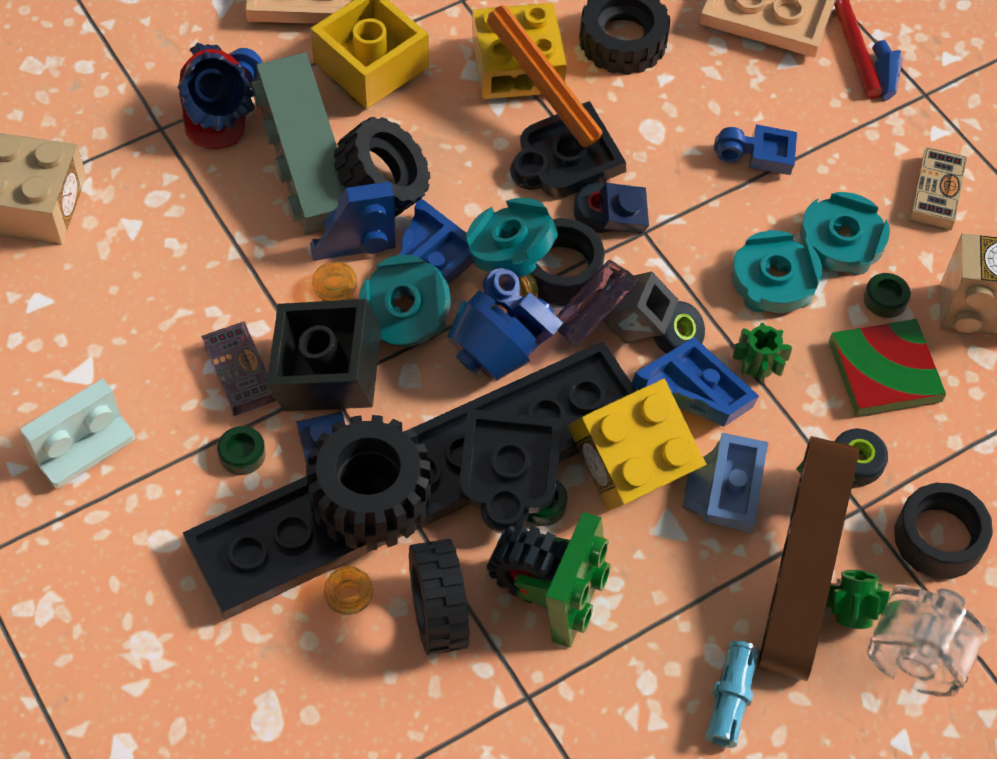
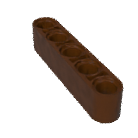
M814 436L809 438L761 645L758 669L804 681L809 679L853 485L859 447Z

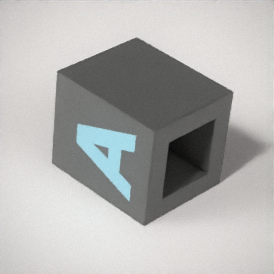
M652 271L630 276V278L626 277L634 285L627 291L611 282L610 287L614 285L621 292L616 297L607 292L609 296L606 295L601 305L604 308L598 315L605 308L607 310L599 318L607 311H610L602 321L624 343L665 334L679 299ZM608 299L613 301L612 305L616 303L613 308L606 304Z

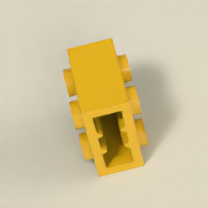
M554 3L507 6L565 82L567 64ZM497 7L472 9V42L482 99L542 94L487 23L488 14Z

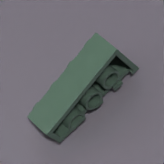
M307 52L256 64L257 81L251 82V88L256 106L260 107L264 118L263 127L268 144L274 146L277 155L275 165L281 183H287L291 196H287L293 222L300 221L305 235L325 230L324 221L329 213L337 208L338 200L345 191V187L341 185L338 179V172L335 170L334 150L337 148Z

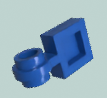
M756 124L752 137L745 136L744 132L739 128L726 127L715 137L714 150L718 158L725 162H737L743 155L750 154L749 168L791 175L795 165L797 132Z
M497 268L485 277L483 282L484 293L492 297L496 302L495 304L504 307L507 310L506 313L511 318L515 317L536 338L535 343L537 345L553 336L563 324L554 314L551 306L544 300L536 298L530 292L524 297L519 295L520 283L514 272Z

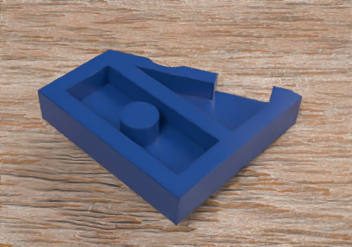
M391 181L345 189L338 200L337 208L331 211L324 221V234L320 239L313 238L310 242L313 261L362 253L376 254L384 250L396 248L394 193Z
M420 199L417 201L414 207V217L409 229H406L401 241V251L398 255H413L440 270L448 285L474 263L466 241L467 233L425 200ZM408 289L402 291L403 294L415 302V297L409 294Z
M695 337L637 371L631 382L635 389L640 390L665 378L679 408L723 427L752 409L759 397L756 392Z

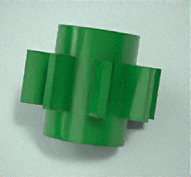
M760 323V326L752 331L745 328L742 329L739 343L735 344L732 355L733 359L742 360V375L748 374L751 377L759 378L760 382H764V379L772 373L778 376L783 374L786 365L785 361L789 360L792 346L783 344L782 336L784 331L782 329L777 331L773 327L765 326L764 323Z
M845 570L841 572V579L838 578L836 583H831L826 607L832 608V614H837V623L849 628L867 629L873 626L874 620H878L879 615H887L890 592L882 590L883 585L878 584L879 577L876 574L863 570Z

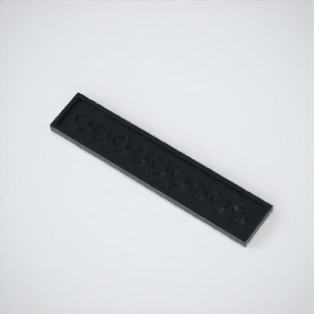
M604 341L411 428L418 435V444L424 443L428 451V461H430L431 470L430 506L426 507V517L422 524L415 523V530L469 505L461 494L459 481L468 409L563 419L559 462L579 453L567 426L579 418L637 391L631 385V381ZM363 471L350 477L344 483V486L355 493L371 495L388 489L394 484L395 480L383 472ZM306 476L182 532L184 540L224 620L372 551L366 549L365 543H358L356 549L346 547L344 537H341L336 542L328 537L327 527L323 529L319 527L315 520V512L311 511ZM386 542L377 543V548L385 545Z

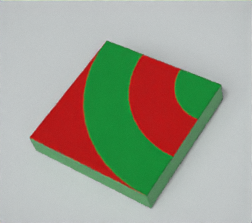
M917 319L831 333L829 344L856 417L943 402L946 392Z

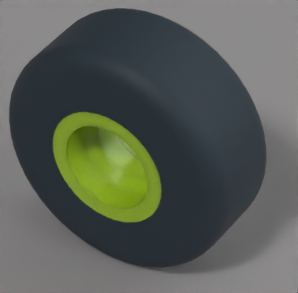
M678 301L665 334L653 338L657 346L665 353L672 351L693 337L702 344L705 337L703 318L694 306ZM677 325L682 328V335L678 332Z
M855 428L842 432L835 439L834 442L859 447V454L866 459L857 461L853 485L870 484L882 475L888 462V450L878 435L866 429Z

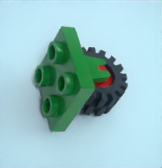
M582 512L571 540L555 537L556 535L550 532L541 534L539 528L532 526L529 531L524 525H517L516 528L512 526L506 527L487 564L489 576L491 579H498L496 584L499 587H508L510 589L508 593L514 597L518 595L524 598L523 601L533 602L547 608L552 642L571 648L577 632L584 633L588 628L593 612V605L590 602L595 590L602 591L610 574L611 564L606 562L605 559L609 540L603 537L602 517Z

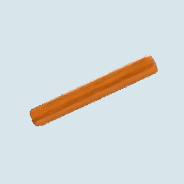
M500 5L488 14L487 23L581 146L586 148L598 141L602 135L600 127L507 6Z

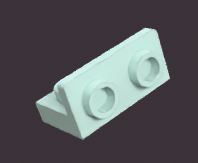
M103 378L20 428L31 458L54 488L62 487L135 440L133 430L120 415L113 390Z

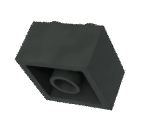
M351 299L278 304L266 386L284 411L373 407L382 326L368 300Z

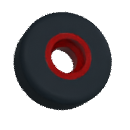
M605 183L586 185L577 193L574 202L575 219L591 227L597 233L612 231L602 228V209L593 207L596 204H601L600 189Z

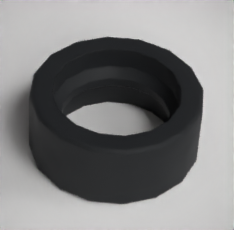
M553 219L558 236L551 248L566 247L580 252L588 260V268L578 275L563 277L544 271L536 262L535 270L523 276L522 280L526 288L535 297L547 303L559 305L578 303L591 296L601 283L605 249L601 238L591 227L577 220Z
M935 482L919 487L907 498L894 526L895 544L902 558L916 571L932 578L953 579L971 571L980 562L993 535L992 518L984 503L970 490L952 483ZM927 510H943L955 515L965 524L971 535L968 547L959 552H945L930 546L920 536L915 526L918 515Z

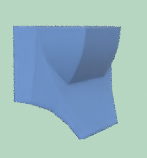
M721 433L720 440L714 449L703 457L707 465L688 474L683 507L701 514L707 522L752 533L756 521L768 442Z

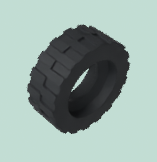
M588 0L587 5L583 7L579 34L581 50H584L585 57L593 61L595 66L600 69L604 68L610 73L615 74V72L623 73V75H629L633 72H644L645 69L654 67L657 61L662 59L665 54L671 22L670 15L667 14L668 9L665 4L662 5L660 0ZM615 20L632 21L644 28V35L635 40L616 39L605 32V25Z
M370 117L362 121L336 144L338 147L334 150L336 160L334 166L339 175L338 179L345 189L390 182L375 167L370 151L378 155L387 164L395 181V184L391 182L394 193L395 217L425 196L424 193L429 189L430 172L427 167V159L421 152L422 149L418 143H415L412 136L395 122L392 123L383 117L380 119Z
M451 539L410 545L408 559L411 590L424 651H426L427 655L467 649L470 643L467 598L460 562L453 541Z

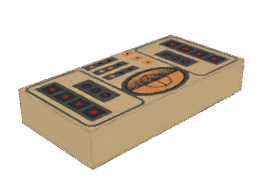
M930 147L925 148L909 220L952 230L956 220L967 156Z

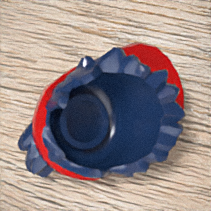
M198 42L189 50L193 55L182 67L179 85L177 86L182 106L185 133L196 146L215 150L228 148L237 144L244 134L246 115L255 109L251 99L253 92L245 76V70L235 58L222 51L217 44L203 45Z

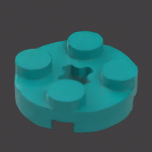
M849 192L831 193L830 199L822 200L819 203V198L813 201L805 211L800 228V238L803 246L805 247L806 243L813 247L820 258L821 265L828 269L849 272L853 275H862L868 272L870 266L878 262L882 257L890 236V227L887 219L884 223L882 217L877 214L879 208L871 200ZM842 226L850 229L849 233L852 237H843L836 231H840Z
M514 198L506 200L507 208L494 212L493 208L490 207L479 214L469 226L466 241L469 246L470 255L477 268L489 273L494 269L503 268L514 272L517 277H523L535 270L536 262L543 258L551 249L558 236V232L552 217L543 203L530 198Z
M762 231L749 237L745 245L737 251L731 271L733 284L737 292L744 298L746 307L754 312L785 313L810 305L822 276L821 261L815 249L808 243L804 247L799 242L793 240V234L785 231ZM773 265L777 266V269L781 272L786 271L787 274L783 275V277H775L768 272L770 266Z
M396 255L381 261L376 266L378 269L372 273L370 279H365L360 289L359 299L368 300L382 326L380 339L394 346L412 347L425 343L431 337L438 336L443 332L450 310L451 297L447 281L439 269L413 255ZM408 289L409 294L415 297V302L410 306L409 311L403 312L402 308L395 307V299L402 298V291Z

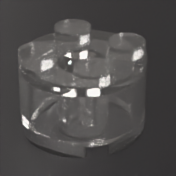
M896 585L871 637L867 655L871 662L891 679L894 680L897 672L913 679L910 686L913 690L937 697H953L958 694L960 687L964 688L985 640L987 629L970 611L964 608L966 604L965 598L955 591L941 588L936 593L913 589L906 585Z

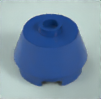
M478 290L468 302L462 301L447 338L460 351L455 357L469 371L476 375L481 370L494 381H498L529 364L531 361L528 357L538 345L535 343L536 338L515 317L511 318L497 306L492 308L496 303L495 300Z

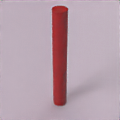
M837 0L834 7L866 97L868 99H876L882 95L883 91L850 0Z

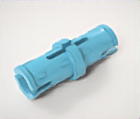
M744 641L729 642L720 682H715L712 695L715 698L714 708L705 739L713 741L712 744L721 747H737L743 714L745 713L746 706H750L754 693L750 688L760 650L757 647L752 648L753 645Z

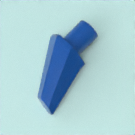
M880 40L873 45L872 50L878 59L875 62V67L883 91V100L887 101L897 93L903 58L900 50L892 51L886 40Z

